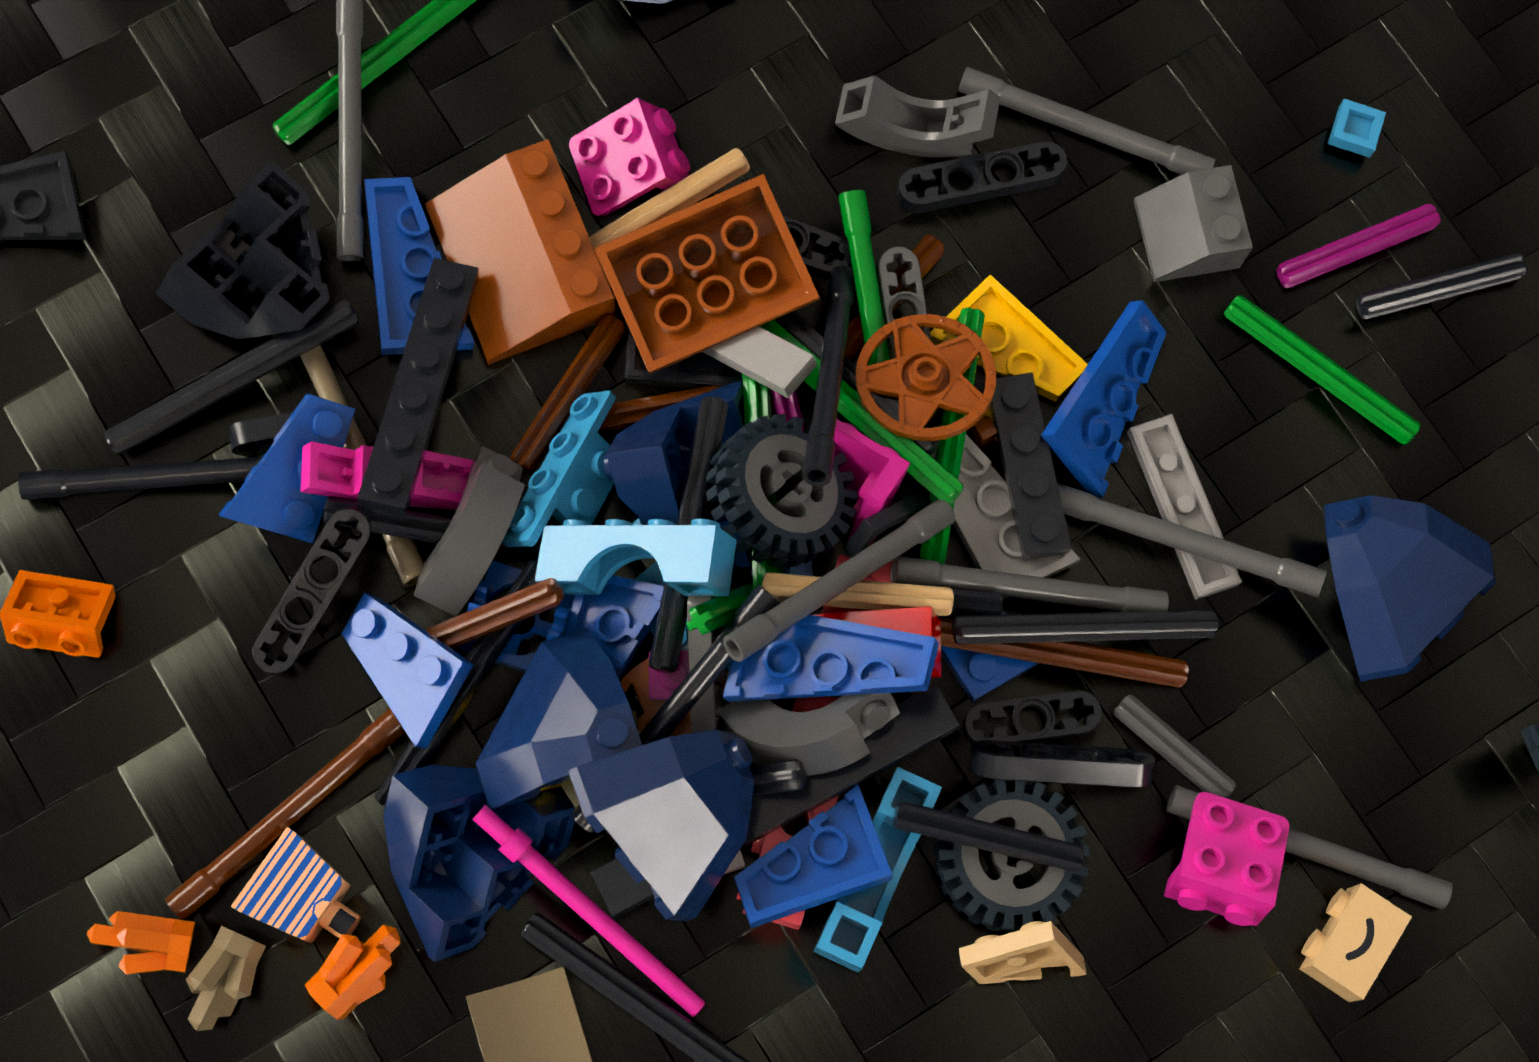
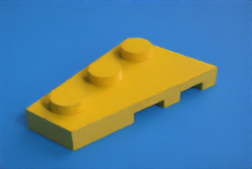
M989 275L946 316L958 321L963 308L978 309L984 312L985 318L981 339L992 354L996 374L1007 377L1033 372L1037 393L1054 402H1057L1077 382L1088 365L992 275ZM937 328L930 332L931 342L935 345L956 337L955 334ZM978 356L977 365L983 367L982 361Z

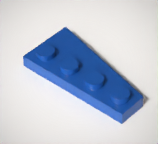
M411 178L365 179L364 190L381 355L403 354L433 258H442L434 245L429 224ZM465 324L457 351L474 349V340Z
M1144 301L1129 302L1041 434L1083 489L1096 497H1104L1109 485V482L1104 479L1110 463H1117L1123 445L1118 442L1126 422H1133L1139 406L1136 404V394L1140 384L1148 383L1167 333Z
M808 615L778 634L774 641L742 662L732 659L723 698L728 702L928 691L939 642L935 637Z

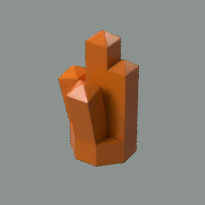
M117 911L109 918L113 926L94 924L87 931V936L92 944L145 952L123 956L119 963V968L126 975L162 970L186 973L195 922Z
M383 924L365 943L359 941L357 936L342 934L320 970L305 984L309 994L324 1011L336 1020H343L358 1004L385 989L384 972L392 965L390 954L401 944L398 930Z

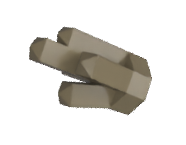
M220 927L212 945L186 978L190 991L194 994H200L188 1017L195 1030H212L217 1018L231 1016L238 1000L251 995L256 967L265 950V945L226 927Z

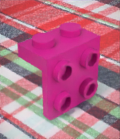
M636 98L571 138L569 148L594 215L606 217L656 187L666 190L689 176L690 164L686 155L678 147L674 136L676 125L667 110Z
M1199 793L1194 799L1181 862L1167 879L1164 896L1177 900L1178 904L1186 909L1195 911L1208 910L1223 915L1227 921L1236 925L1257 926L1275 907L1290 828L1288 820L1283 816L1212 793Z

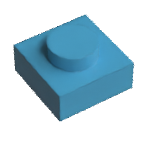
M1343 99L1338 108L1328 144L1370 158L1376 149L1386 112Z

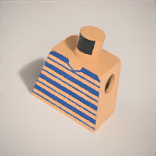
M288 827L231 905L232 908L247 916L309 943L315 940L322 928L339 939L342 934L351 935L361 920L360 915L341 903L351 887L350 883L300 835Z

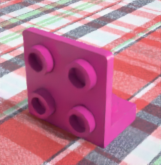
M837 419L834 442L836 443L834 457L842 452L845 455L847 462L839 467L840 473L853 472L855 480L847 485L845 489L857 490L858 500L853 507L856 509L855 516L850 520L854 525L847 539L849 541L865 518L892 505L910 462L901 458L893 449L881 446L861 434L853 425Z

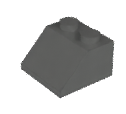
M1231 165L1187 172L1135 197L1133 201L1153 282L1238 269L1253 248Z

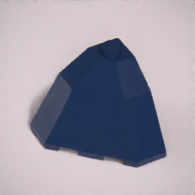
M743 381L733 382L656 410L616 435L610 448L604 455L605 473L610 481L614 480L618 497L646 525L650 519H663L677 524L701 400L704 397H718L728 403L729 407L721 445L745 426ZM719 501L710 502L707 514L708 520L714 521L711 511L720 505ZM726 517L716 521L720 524L721 529L730 524ZM737 532L732 535L737 542L741 539ZM751 548L744 553L735 549L733 565L740 568L750 567L752 562Z
M1368 495L1324 505L1326 539L1336 593L1361 682L1409 673L1421 661L1420 653L1434 638L1441 640L1465 616L1463 609L1477 594L1484 596L1496 584L1490 543L1425 503Z
M588 629L541 642L480 754L476 767L488 807L491 810L537 797L542 788L571 780L568 771L576 766L642 746L629 702L613 665Z
M717 729L670 736L570 769L568 772L585 819L596 833L606 829L619 845V848L615 850V857L636 883L647 880L655 897V907L666 920L690 921L696 918L747 839L755 780L749 766L752 764V755L744 740L736 734Z
M428 765L392 775L383 818L391 873L428 957L434 962L473 949L487 934L483 930L484 925L501 906L508 911L534 883L529 878L532 873L518 860L514 863L511 862L498 850L501 845L472 820L485 804L488 806L478 771L475 768ZM544 790L540 791L537 797L492 810L512 829L515 830L519 827L533 840L531 846L545 858L552 857L555 860L569 845L575 823L570 814L574 811L575 806L568 798Z

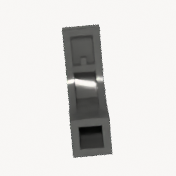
M874 75L843 85L835 125L864 142L886 150L921 157L944 158L971 154L974 142L993 138L1001 97L987 89L950 100L921 99L896 90Z
M484 446L481 447L474 457L458 508L442 538L423 564L414 592L415 597L454 616L458 615L485 575L511 524L525 485L520 482L523 471L522 466L513 462L505 455L498 454Z
M891 693L843 695L825 707L807 712H793L782 709L770 699L733 701L717 711L729 733L738 735L747 744L754 763L760 765L798 760L802 762L807 776L838 770L870 754L864 739L876 730L884 727L890 720L900 714Z

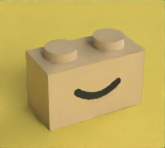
M1361 883L1347 888L1346 891L1341 888L1333 896L1326 908V913L1330 915V918L1322 932L1316 929L1304 944L1301 953L1306 958L1299 968L1348 1002L1364 1000L1412 916Z

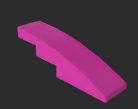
M309 442L302 448L300 492L358 501L357 497L373 447L362 445L356 450L316 442ZM426 451L409 507L457 510L467 484L473 460Z

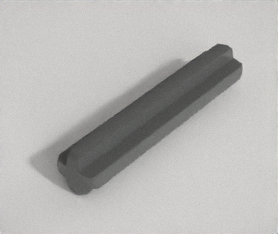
M1129 694L1115 708L1114 715L1203 792L1228 798L1236 787L1234 780L1134 695Z

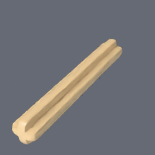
M739 148L732 149L590 235L589 238L593 247H599L696 204L747 173L750 166L746 157Z
M766 573L763 577L762 587L782 603L821 577ZM861 580L823 606L867 610L931 606L936 615L948 616L952 612L954 595L953 590L949 587Z

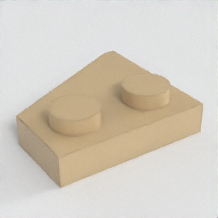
M1051 921L1030 922L1023 925L1019 931L1002 936H983L978 938L974 944L959 948L961 966L979 984L1000 983L1008 980L1025 981L1041 979V968L1068 966L1071 977L1087 974L1082 954Z

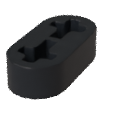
M293 412L249 419L232 424L229 427L232 453L241 456L266 453L274 443L273 439Z

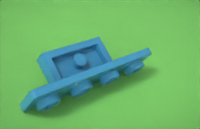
M611 391L584 393L573 402L570 408V415L560 433L552 439L549 445L550 451L539 470L529 480V488L517 507L502 541L506 547L534 546L551 516L561 525H563L564 520L568 519L581 520L592 525L614 485V480L610 481L607 478L604 469V455L610 448V445L597 433L616 400V396Z

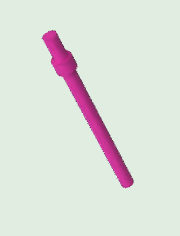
M486 804L478 811L472 820L501 845L498 850L511 862L514 863L518 860L688 1014L694 1017L702 1009L705 1001L532 847L533 840L519 827L515 830L512 829Z

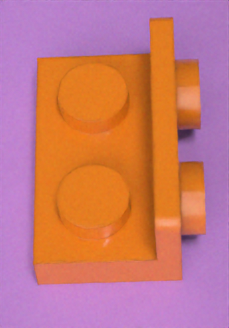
M19 570L0 611L6 641L25 649L40 648L63 652L70 656L83 655L99 658L103 651L100 633L116 597L114 585Z

